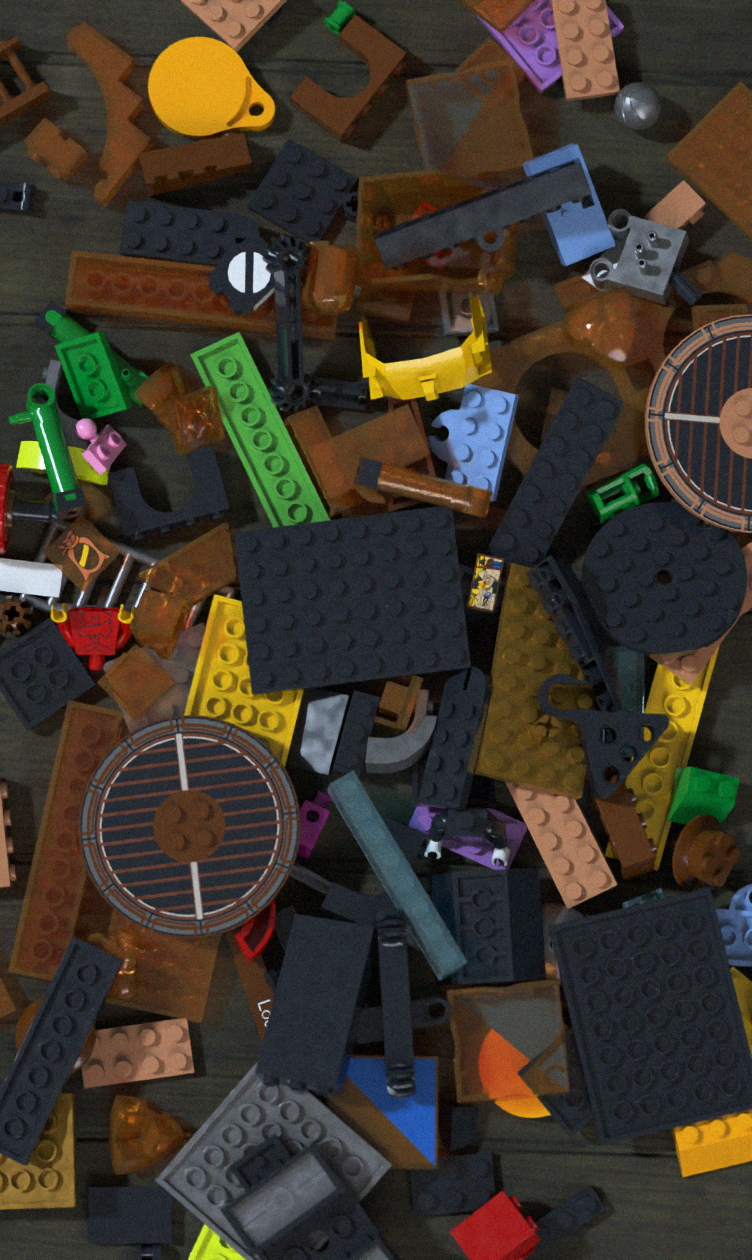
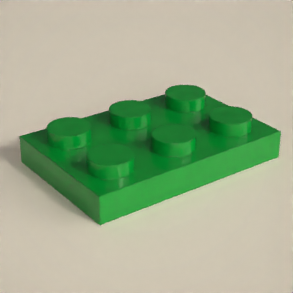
M104 330L54 345L82 419H95L132 407Z

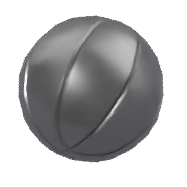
M629 84L622 88L616 96L615 114L620 123L629 129H646L652 126L660 116V97L654 88L647 84Z

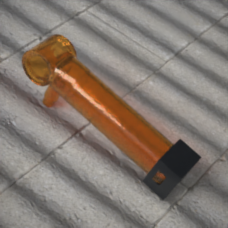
M365 457L359 458L353 484L450 508L482 518L487 516L493 493L489 490Z

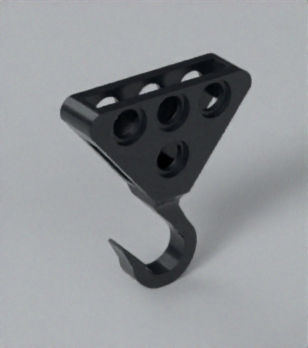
M566 674L550 676L538 689L537 702L539 708L549 717L554 716L556 719L574 722L578 726L592 795L597 800H604L615 792L669 726V719L664 714L599 712L594 709H556L549 703L547 696L552 685H585L587 681L575 679ZM641 727H646L650 730L651 738L649 741H645L640 737L639 730ZM602 730L611 732L613 736L611 744L602 741L600 737ZM623 748L632 750L634 754L632 762L623 759ZM606 769H612L616 773V781L614 783H610L605 779L604 772Z

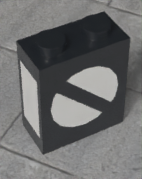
M255 230L207 275L210 282L208 285L209 289L217 297L222 295L229 302L227 307L237 317L241 314L245 319L254 313L275 292L274 273L266 271L265 267L268 263H265L262 257L268 255L264 246L270 245Z

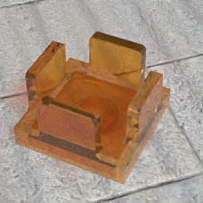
M137 644L127 653L124 652L97 682L136 722L175 684Z
M415 675L393 678L409 684L408 687L393 682L386 683L379 703V712L396 718L397 722L375 716L374 724L393 730L398 734L406 732L423 683V678Z

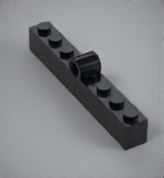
M576 158L374 234V238L386 270L389 268L393 270L404 268L408 265V261L418 258V261L426 260L434 255L433 252L441 249L444 251L453 250L459 246V242L468 239L469 242L478 241L480 247L486 251H496L503 245L505 239L503 231L508 229L511 223L519 220L521 223L531 221L536 218L535 214L546 211V213L555 212L562 208V204L570 201L572 204L582 202L592 192L580 159ZM488 231L496 233V236L492 239L484 237Z

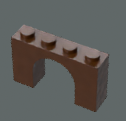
M354 15L339 34V43L366 64L370 72V80L364 90L355 96L340 98L329 94L308 77H305L290 96L291 106L339 142H342L345 137L350 138L358 128L356 123L362 116L366 118L375 106L373 104L374 100L378 95L380 97L385 95L391 86L389 81L394 75L398 77L407 66L405 62L406 52L357 15Z

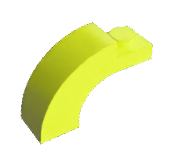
M21 441L16 468L38 474H47L38 441ZM68 446L77 479L107 485V474L110 472L111 465L99 475L82 456L86 449Z

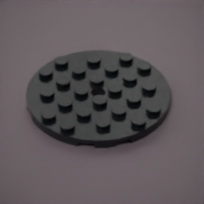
M657 502L630 508L612 518L597 532L584 557L582 587L592 603L604 633L614 642L633 652L647 656L654 654L679 657L688 655L691 651L704 646L705 648L710 646L732 627L740 614L745 600L747 569L742 551L728 530L703 521L681 504ZM668 573L672 578V581L668 584H661L656 579L657 575Z

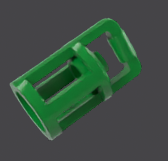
M641 464L625 473H620L606 482L587 489L586 493L594 513L603 524L630 508L656 498L659 495V490L653 471H651L648 465ZM644 473L643 477L650 491L639 496L638 493L641 492L636 480L632 481L631 478ZM622 492V497L605 505L603 504L602 500Z

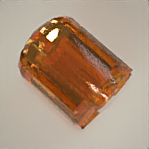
M311 241L305 250L311 257L304 260L308 268H303L300 285L301 305L307 310L320 315L344 314L353 305L359 250L347 244L345 249L338 246L329 245L330 241Z

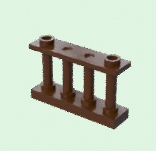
M17 36L0 41V61L7 57L25 89L24 93L19 96H11L0 78V99L2 101L0 106V127L52 98L45 82L34 83L16 52L22 49Z

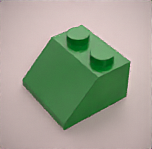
M676 767L666 821L687 825L696 816L709 814L722 824L735 805L739 778L694 767Z

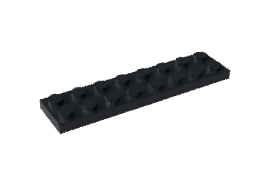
M579 377L575 378L484 554L487 557L503 560L499 579L506 581L507 568L511 563L533 568L544 559L625 401ZM493 561L488 562L489 567H492Z
M72 937L0 1089V1154L24 1166H28L125 960L77 937Z

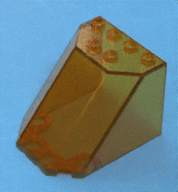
M439 169L359 177L354 285L379 290L469 294V291H471V294L498 295L503 289V282L506 279H510L515 273L517 221L511 223L510 227L503 231L505 236L504 243L496 251H486L480 247L478 241L469 242L468 239L459 242V246L453 250L444 251L441 249L433 252L434 255L426 260L418 261V258L408 261L407 266L398 270H393L392 268L386 270L376 245L374 234L496 189L499 186ZM488 231L484 237L492 239L496 236V233Z

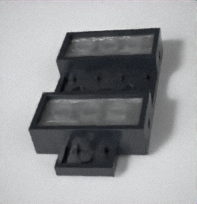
M274 1133L229 1166L245 1190L225 1203L220 1211L252 1256L257 1254L260 1260H401L315 1139L291 1155L277 1134ZM314 1231L326 1233L329 1238L328 1248L323 1252L311 1250L307 1243L310 1233Z

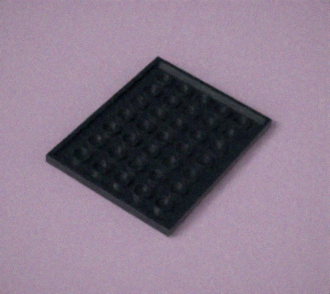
M452 505L234 532L252 695L471 668Z
M711 888L548 926L600 1145L752 1109V1056Z

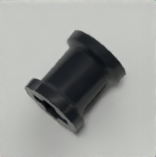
M358 192L347 194L342 203L344 217L351 222L360 221L366 215L367 203L365 197ZM352 203H357L358 209L355 212L352 211Z

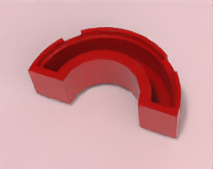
M274 900L256 917L246 922L243 928L235 935L234 942L249 965L261 956L272 938L276 913Z

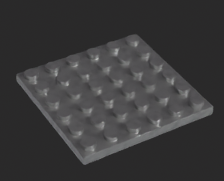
M257 1063L155 1180L245 1260H260L257 1254L252 1256L220 1211L225 1203L245 1190L229 1166L274 1133L277 1134L291 1155L315 1139L359 1202L392 1165L389 1159L310 1090L306 1089L305 1092H297L289 1089L287 1085L279 1084L278 1087H270L262 1084L260 1078L255 1074ZM322 1231L310 1233L307 1239L309 1248L313 1251H318L327 1241L328 1236Z

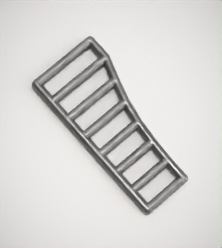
M62 520L61 523L50 522L34 562L39 563L46 562L59 530L66 533L68 530H73L75 535H79V537L86 536L91 539L94 544L99 546L98 548L102 552L108 554L109 550L124 556L104 606L87 605L102 569L101 567L96 573L90 575L87 582L84 581L76 603L67 604V614H69V610L72 607H115L134 560L148 565V571L133 605L137 608L134 622L173 635L196 625L210 590L231 599H236L238 594L237 590L233 587L65 520ZM82 544L78 545L75 548L76 558L79 554ZM67 554L62 564L63 571L59 598L49 597L46 601L32 594L21 593L20 596L28 600L27 605L47 613H51L52 605H54L56 610H62L63 603L58 602L74 566L67 557ZM97 554L95 555L90 568L96 566L98 562ZM159 570L173 575L174 579L158 618L142 614ZM186 580L200 587L185 624L181 626L168 620L183 583Z

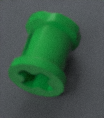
M341 0L338 1V7L332 15L323 20L324 25L337 36H339L354 15L358 16L350 5Z

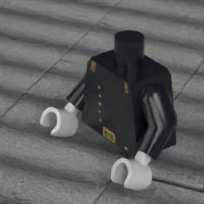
M466 808V811L447 809L445 813H438L432 818L429 839L425 842L427 846L425 857L428 856L429 852H436L437 859L441 857V840L493 845L495 849L491 860L492 864L496 865L497 859H501L505 863L504 866H507L510 850L506 847V827L501 820H498L489 811Z

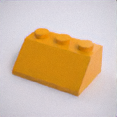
M752 1109L671 1128L682 1177L752 1161Z

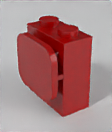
M503 1190L450 1231L470 1260H524L535 1250L536 1244L541 1241L535 1233L539 1230L538 1226L530 1216L527 1218L522 1216L519 1212L523 1209L522 1205L514 1195L508 1197Z

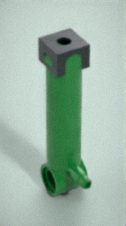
M53 300L35 319L39 328L59 342L91 333L69 316L67 311ZM111 349L130 401L141 407L157 388V384Z
M37 383L28 391L27 411L9 416V423L22 424L33 422L54 496L53 505L58 521L85 515L87 504L83 490L79 488L55 404V392L49 385ZM43 398L47 403L38 404L34 399Z

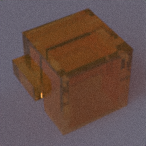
M144 589L129 629L140 646L154 649L159 658L170 661L190 607L184 598Z

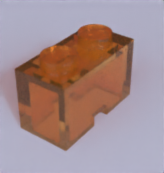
M44 117L24 140L26 149H28L26 154L37 163L40 160L48 166L46 170L56 179L62 177L68 182L87 160V153L70 137L65 141L60 134L61 130Z

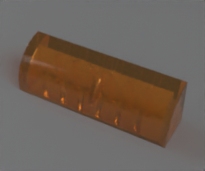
M316 405L288 416L283 423L330 520L363 503L318 406Z

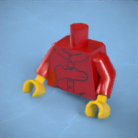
M63 603L61 611L56 610L54 605L51 606V619L57 623L68 645L75 648L76 654L89 655V669L103 670L105 655H115L117 650L123 648L131 637L137 608L133 606L132 611L128 612L124 610V604H121L120 607H72L68 615V605Z

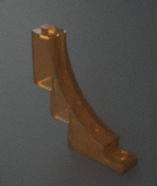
M83 21L79 27L75 25L67 35V44L69 50L87 66L96 79L106 104L107 137L99 169L107 179L102 178L93 190L95 192L93 195L95 202L104 208L139 165L138 153L150 151L153 143L150 137L131 124L144 108L143 99L122 84L136 67L134 59Z

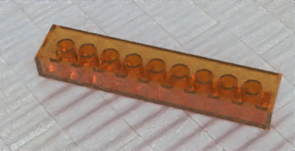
M72 251L65 300L69 311L276 334L275 292L247 319L241 314L237 317L227 307L229 302L222 295L217 297L208 287L210 282L207 275L215 268L213 266ZM300 276L302 337L336 340L342 288L341 281Z
M68 700L8 972L52 981L72 937H76L89 878L79 842L81 803L94 770L110 749L119 742L124 719L122 711Z

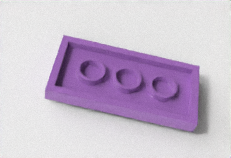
M416 807L408 827L426 834L425 839L427 840L429 839L432 818L438 813H445L447 809ZM468 808L489 811L505 824L506 847L510 850L507 866H504L505 863L501 859H497L496 865L492 864L491 860L495 849L493 845L441 840L442 847L492 870L509 869L528 827L525 823L492 808Z

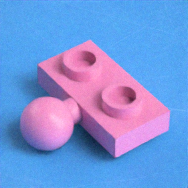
M81 419L75 426L76 435L82 440H89L91 442L82 453V456L99 475L109 468L127 445L121 435L109 424L99 434L96 433L97 426L91 419Z

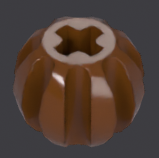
M14 595L5 596L7 603L4 605L0 603V622H3L0 631L7 634L8 630L13 628V636L21 634V626L24 625L27 629L31 626L32 622L27 621L26 618L34 616L33 607L24 609L28 600L20 596L17 602H14ZM14 609H16L20 616L15 617L11 621L7 615L8 613H13Z

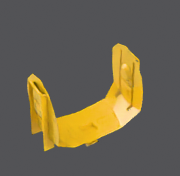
M469 291L473 332L458 348L423 359L386 364L377 360L376 347L365 316L362 315V322H359L363 378L369 377L371 399L387 396L408 400L425 396L427 401L436 400L439 398V393L466 387L482 376L492 373L486 320L479 295L473 297L471 291Z

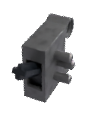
M624 209L614 210L609 215L608 225L614 239L622 242L626 241L616 269H614L610 260L606 258H599L592 262L589 272L596 288L600 290L613 289L666 305L673 287L690 306L696 305L701 300L702 294L679 271L689 243L686 231L631 216ZM620 222L628 223L627 226L622 229L615 228L616 225ZM604 270L609 271V274L606 277H597L599 272Z

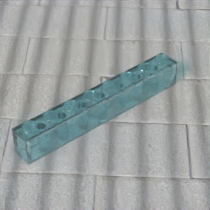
M354 770L330 783L327 792L397 910L402 909L405 913V923L439 981L462 969L467 964L465 957Z

